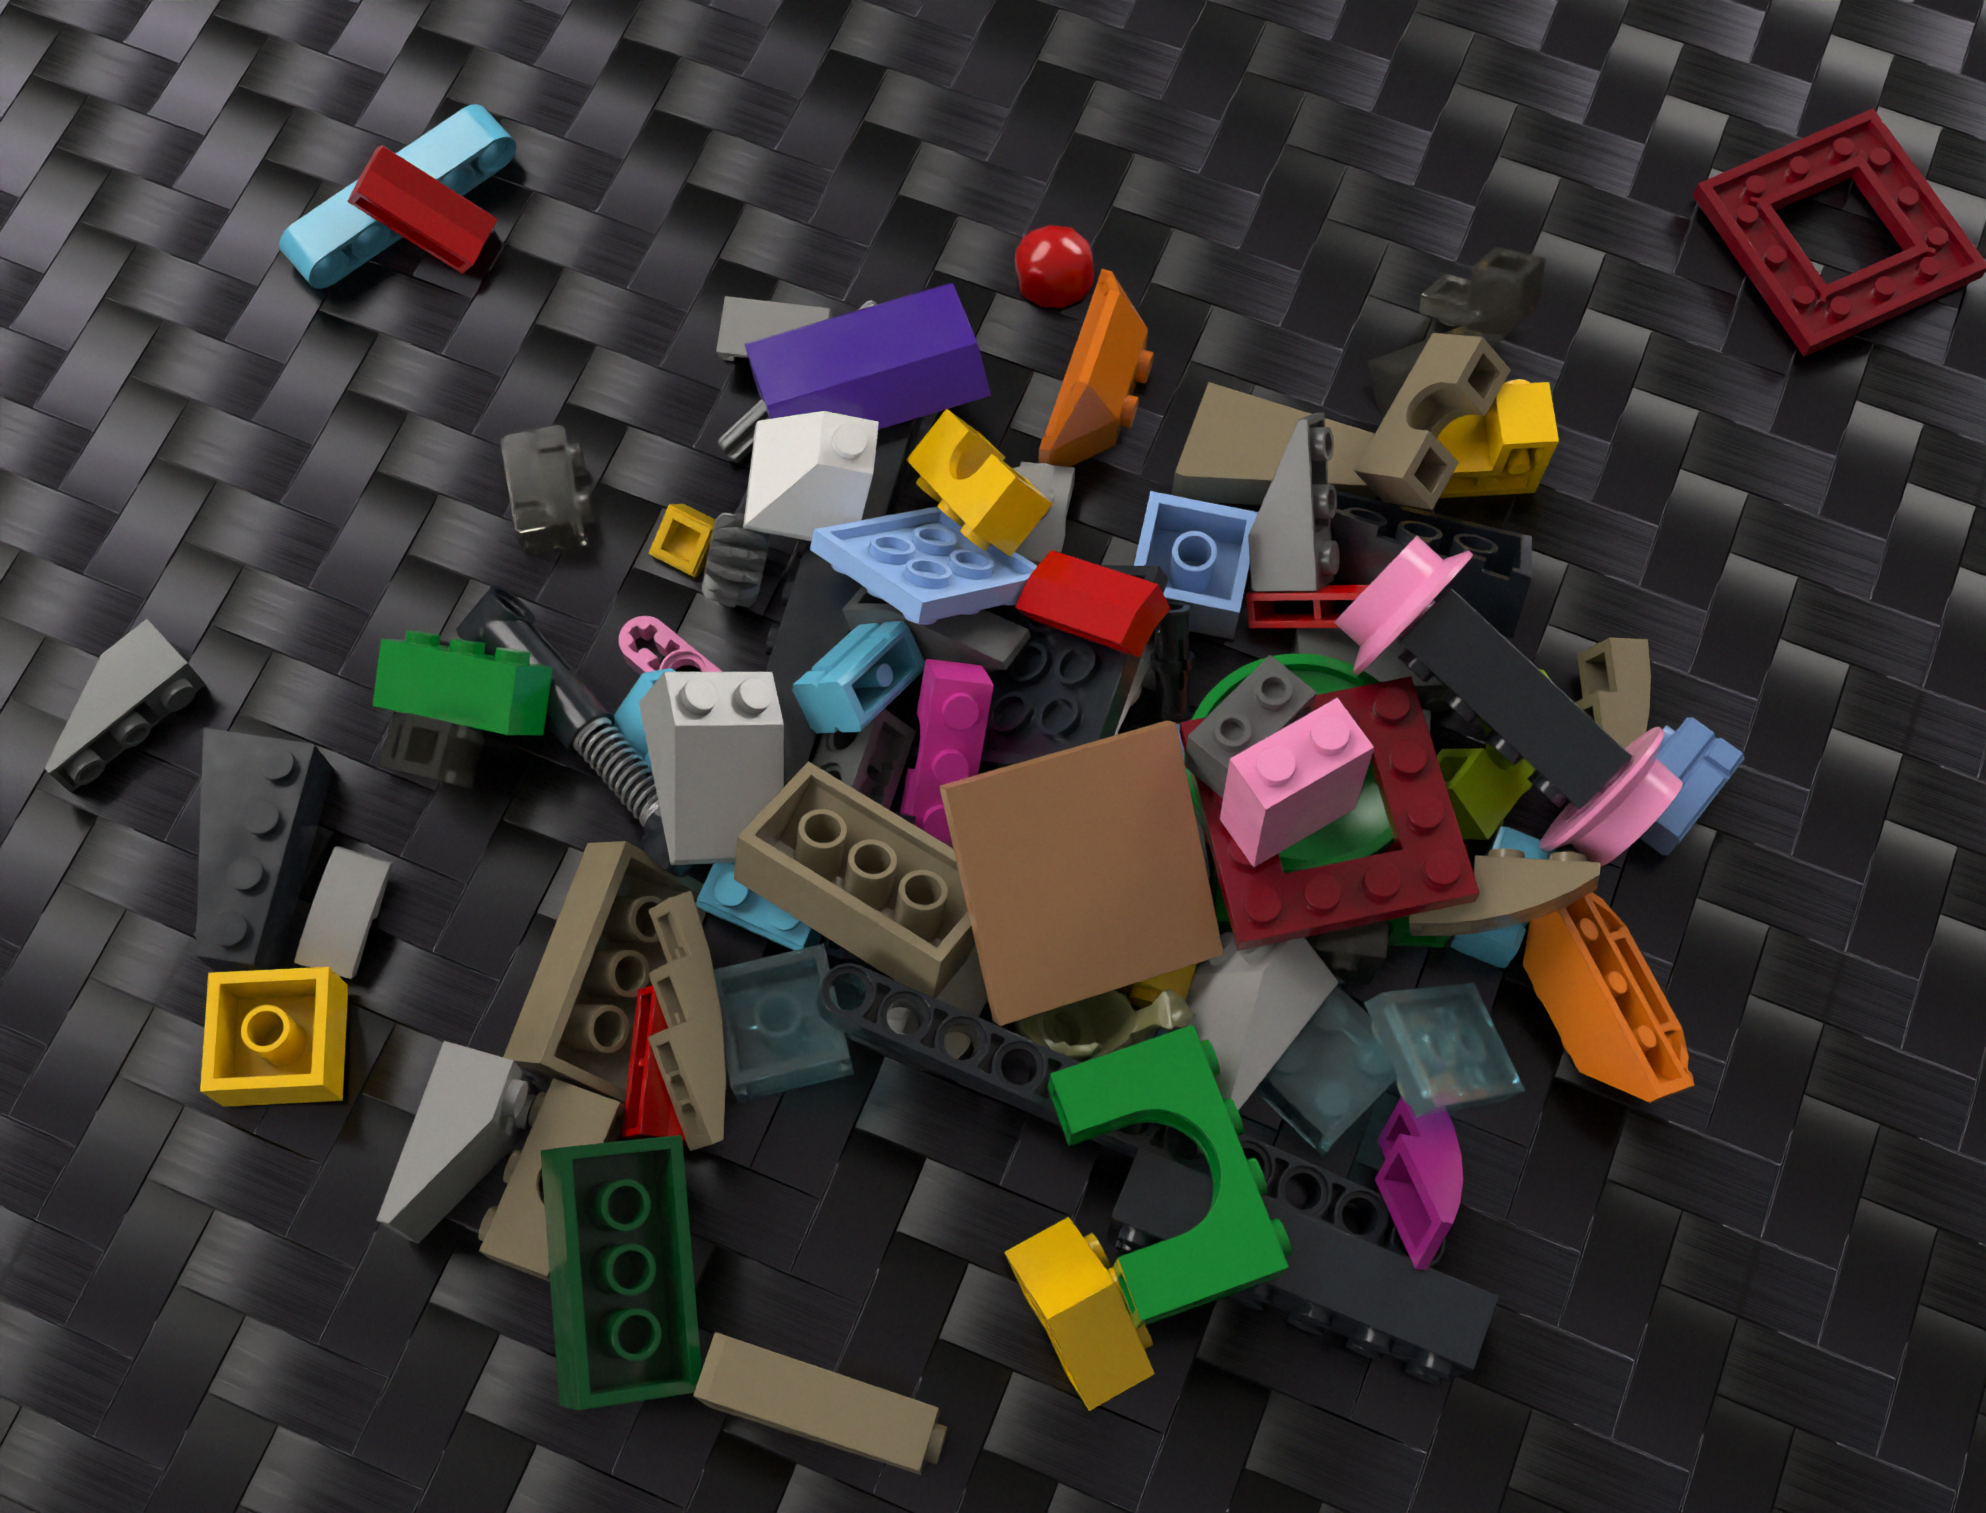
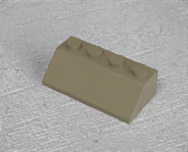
M809 761L737 836L734 880L901 984L937 998L965 964L975 946L954 849Z
M627 841L587 843L503 1058L514 1060L521 1069L549 1082H552L554 1078L625 1105L638 989L652 986L648 973L668 963L649 909L670 897L688 891L692 892L696 905L697 898L704 884L689 875L682 878L672 875L657 865L645 851ZM696 906L702 925L706 911Z

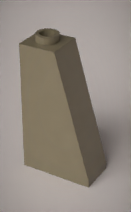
M1208 382L1174 474L1172 495L1208 503L1262 505L1298 420L1312 414ZM1325 418V427L1331 428L1334 440L1333 456L1327 462L1328 484H1333L1337 491L1376 499L1377 495L1354 472L1375 433Z
M716 1332L714 1333L693 1395L709 1408L922 1475L926 1461L933 1464L938 1463L948 1429L947 1426L938 1424L940 1416L938 1407Z

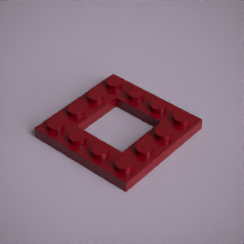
M1874 108L1700 182L1693 193V197L1803 357L1982 278L1986 272V261ZM1852 178L1903 251L1827 285L1775 211Z
M1411 676L1316 695L1312 710L1313 712L1338 698L1374 746L1370 762L1397 851L1285 874L1279 854H1276L1253 868L1220 820L1223 798L1190 771L1238 951L1476 902L1480 892ZM1205 718L1180 722L1179 733L1185 754L1188 735Z

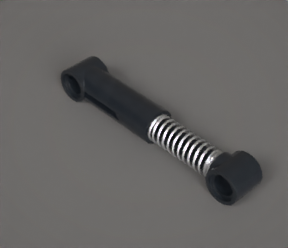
M492 585L457 627V635L461 640L485 643L484 654L495 656L496 648L522 650L531 653L530 663L553 667L545 720L546 726L570 753L584 756L585 761L590 763L591 768L596 770L597 775L602 777L603 782L608 784L609 789L615 792V796L620 798L624 805H627V809L633 812L636 819H639L640 824L644 827L645 834L642 837L641 844L648 856L672 875L681 878L686 877L696 864L671 865L652 768H649L648 762L642 761L641 755L636 754L635 748L630 747V742L624 740V735L618 734V728L613 727L615 717L533 625L536 619L531 610L509 591Z

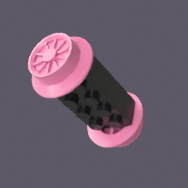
M1416 536L1334 622L1360 646L1352 672L1358 676L1400 634L1401 636L1397 642L1405 650L1398 659L1425 683L1433 676L1448 689L1441 699L1469 724L1477 717L1485 723L1491 731L1484 739L1507 761L1515 766L1523 759L1535 771L1527 779L1552 803L1560 807L1566 800L1570 802L1546 831L1539 847L1544 852H1549L1572 844L1581 854L1586 855L1590 862H1600V867L1608 864L1649 829L1681 790L1683 782L1656 758L1665 732L1660 727L1652 728L1624 749L1452 588L1445 590L1434 601L1433 599L1464 567L1473 554L1468 550L1443 560L1424 541Z

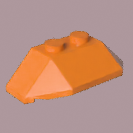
M1101 270L1047 429L1039 447V463L1071 467L1114 447L1121 427L1130 429L1133 424L1139 397L1132 396L1137 382L1144 384L1147 382L1154 352L1146 351L1148 328L1112 271Z
M1591 892L1571 905L1529 921L1523 967L1533 984L1537 997L1545 1006L1561 1037L1563 1047L1571 1056L1580 1073L1650 1103L1695 1086L1693 1075L1688 1070L1689 1056L1683 1029L1627 926L1602 898Z

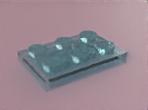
M1474 983L1383 992L1364 1003L1372 1020L1371 1029L1379 1045L1386 1050L1396 1072L1398 1090L1405 1102L1411 1106L1416 1117L1504 1101L1525 1091Z

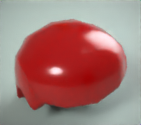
M1047 225L1032 230L1020 241V245L1016 248L1015 268L1020 291L1026 299L1042 307L1063 308L1081 301L1093 285L1094 266L1090 245L1085 238L1071 227Z

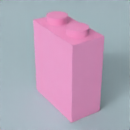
M1338 698L1230 758L1220 820L1253 868L1356 808L1374 746Z

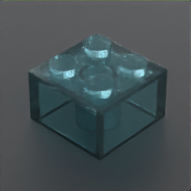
M824 944L713 970L722 1014L725 1063L730 1087L738 1102L854 1074L845 1032L825 1022L817 1009L816 999L823 978L830 970ZM833 986L829 990L830 998L839 1007L835 986Z
M1336 985L1256 1087L1255 1091L1324 1157L1406 1074L1416 1059L1345 991Z

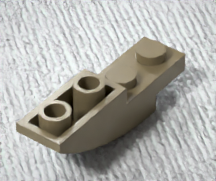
M1508 848L1491 849L1488 851V856L1475 855L1474 876L1480 892L1476 902L1409 915L1411 936L1475 934L1512 927L1541 918L1571 905L1596 890L1600 877V862H1587L1586 855L1575 852H1555L1550 854V860L1525 858L1524 852Z

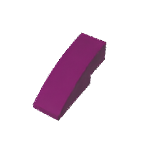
M1401 1096L1377 1140L1385 1161L1375 1178V1182L1414 1268L1427 1270L1450 1230L1460 1206L1463 1187L1462 1155L1455 1128L1444 1102Z

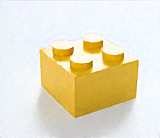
M330 967L208 973L200 1092L223 1107L343 1101L348 985Z

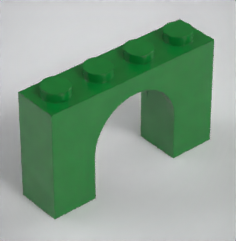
M1194 1024L1050 1073L1047 1086L1068 1146L1132 1124L1160 1123L1173 1127L1191 1138L1201 1149L1209 1164L1213 1179V1197L1210 1209L1204 1220L1195 1228L1182 1235L1118 1257L1113 1266L1135 1329L1278 1278L1289 1268L1285 1258L1292 1255L1291 1245L1284 1226L1278 1218L1270 1221L1261 1196L1268 1193L1260 1165L1255 1158L1246 1159L1238 1136L1244 1134L1239 1111L1231 1098L1223 1100L1214 1078L1220 1075V1066L1215 1050L1208 1039L1199 1040Z

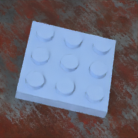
M938 507L813 529L810 548L811 551L829 562L835 571L848 575L867 588L866 590L870 595L883 599L898 609L908 621L922 625L933 624L937 619L955 615L977 614L982 609L995 606L1016 605L1029 576L1037 567V565L1016 552L1009 557L992 544L987 551L982 550L960 532L962 526L950 519Z

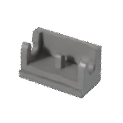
M725 296L716 353L718 357H723V360L734 361L735 357L748 358L744 346L745 343L833 318L830 308Z

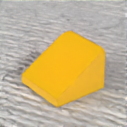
M669 504L648 554L693 577H698L706 565L715 519L685 504Z

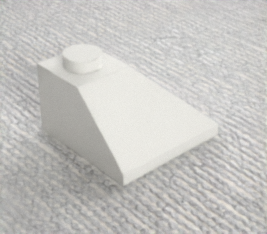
M827 411L757 421L743 528L812 541L813 529L861 521L873 477L879 422Z

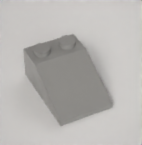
M663 672L641 699L639 706L671 865L735 862L737 836L784 788V723L773 673Z
M1224 933L1220 935L1224 955L1203 961L1195 969L1186 998V1004L1195 1016L1189 1025L1181 1028L1194 1024L1199 1040L1208 1039L1220 1066V1075L1214 1078L1223 1100L1231 1098L1238 1110L1339 983L1304 937L1238 951L1234 935L1232 933Z
M447 1041L443 1042L377 1221L405 1239L419 1243L513 1149L519 1140L522 1129L529 1130L531 1128L528 1125V1116L532 1104L537 1097L535 1094L537 1087L514 1060Z

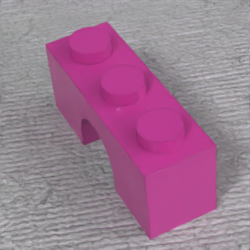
M926 659L917 708V716L920 721L919 753L915 769L907 768L900 813L916 816V827L953 848L939 786L978 775L994 684L982 665Z

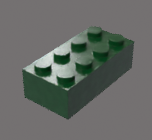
M682 1135L540 1150L559 1405L576 1410H584L694 1393L702 1367Z

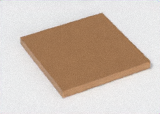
M1167 720L939 786L992 1019L999 1026L1224 955L1175 722Z

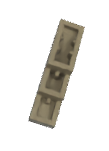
M688 891L670 897L649 909L668 963L648 974L668 1029L648 1037L688 1148L690 1151L723 1140L726 1069L722 1014L710 950L692 892Z

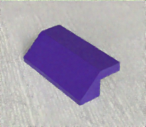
M953 283L944 284L744 344L758 393L765 403L769 419L827 411L878 421L879 430L991 396L977 340Z

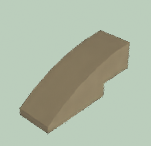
M1610 637L1577 654L1583 699L1575 703L1625 749L1633 741L1646 733L1651 683L1648 639Z

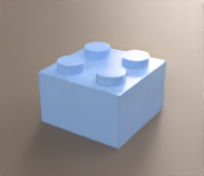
M1150 491L1134 566H1159L1169 578L1164 591L1167 602L1176 601L1190 605L1189 631L1233 640L1250 565L1248 535L1258 512Z

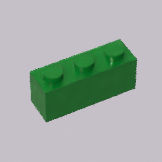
M406 630L405 640L381 639L372 706L504 735H544L553 667L530 663V652L496 648L495 656L484 654L485 643L451 639L450 647L440 645L441 635L412 630Z

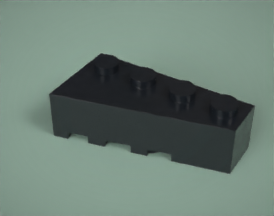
M1336 490V513L1333 518H1330L1331 541H1336L1338 544L1340 563L1338 572L1333 575V578L1353 585H1370L1416 536L1424 541L1443 560L1469 550L1473 554L1471 559L1433 600L1435 601L1445 590L1452 588L1501 635L1513 639L1532 579V536Z
M203 728L195 956L215 972L275 970L279 968L334 769L315 744Z

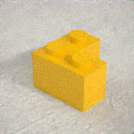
M1521 379L1505 382L1485 416L1464 415L1458 417L1441 431L1437 440L1459 463L1439 498L1536 492L1559 442L1549 382L1530 383Z
M1067 1217L1004 1252L1024 1297L1045 1328L1068 1379L1089 1411L1155 1374L1145 1352V1349L1153 1345L1150 1334L1145 1326L1135 1329L1131 1315L1125 1306L1126 1301L1113 1267L1106 1270L1110 1266L1109 1261L1093 1233L1083 1237L1072 1220Z

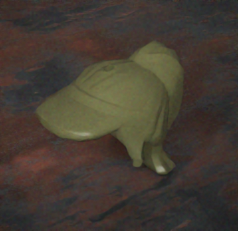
M1115 989L1014 1021L1013 1024L1015 1031L1020 1036L1082 1063L1152 1039L1159 1028L1171 1032L1173 1029L1189 1025L1195 1014L1187 1006L1185 999L1171 989L1162 992L1152 1005L1137 1011L1133 1010L1126 993H1121Z

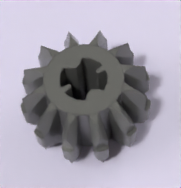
M722 512L715 519L703 575L702 592L705 599L717 601L719 605L733 608L735 606L749 608L756 602L757 595L759 594L770 534L744 529L745 514Z

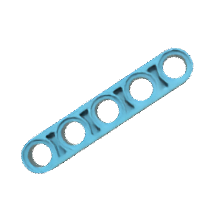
M474 104L461 109L396 154L463 196L503 169L511 161L516 151V142L483 106ZM358 180L292 223L280 238L279 247L282 253L314 288L321 289L335 284L403 237L347 202Z

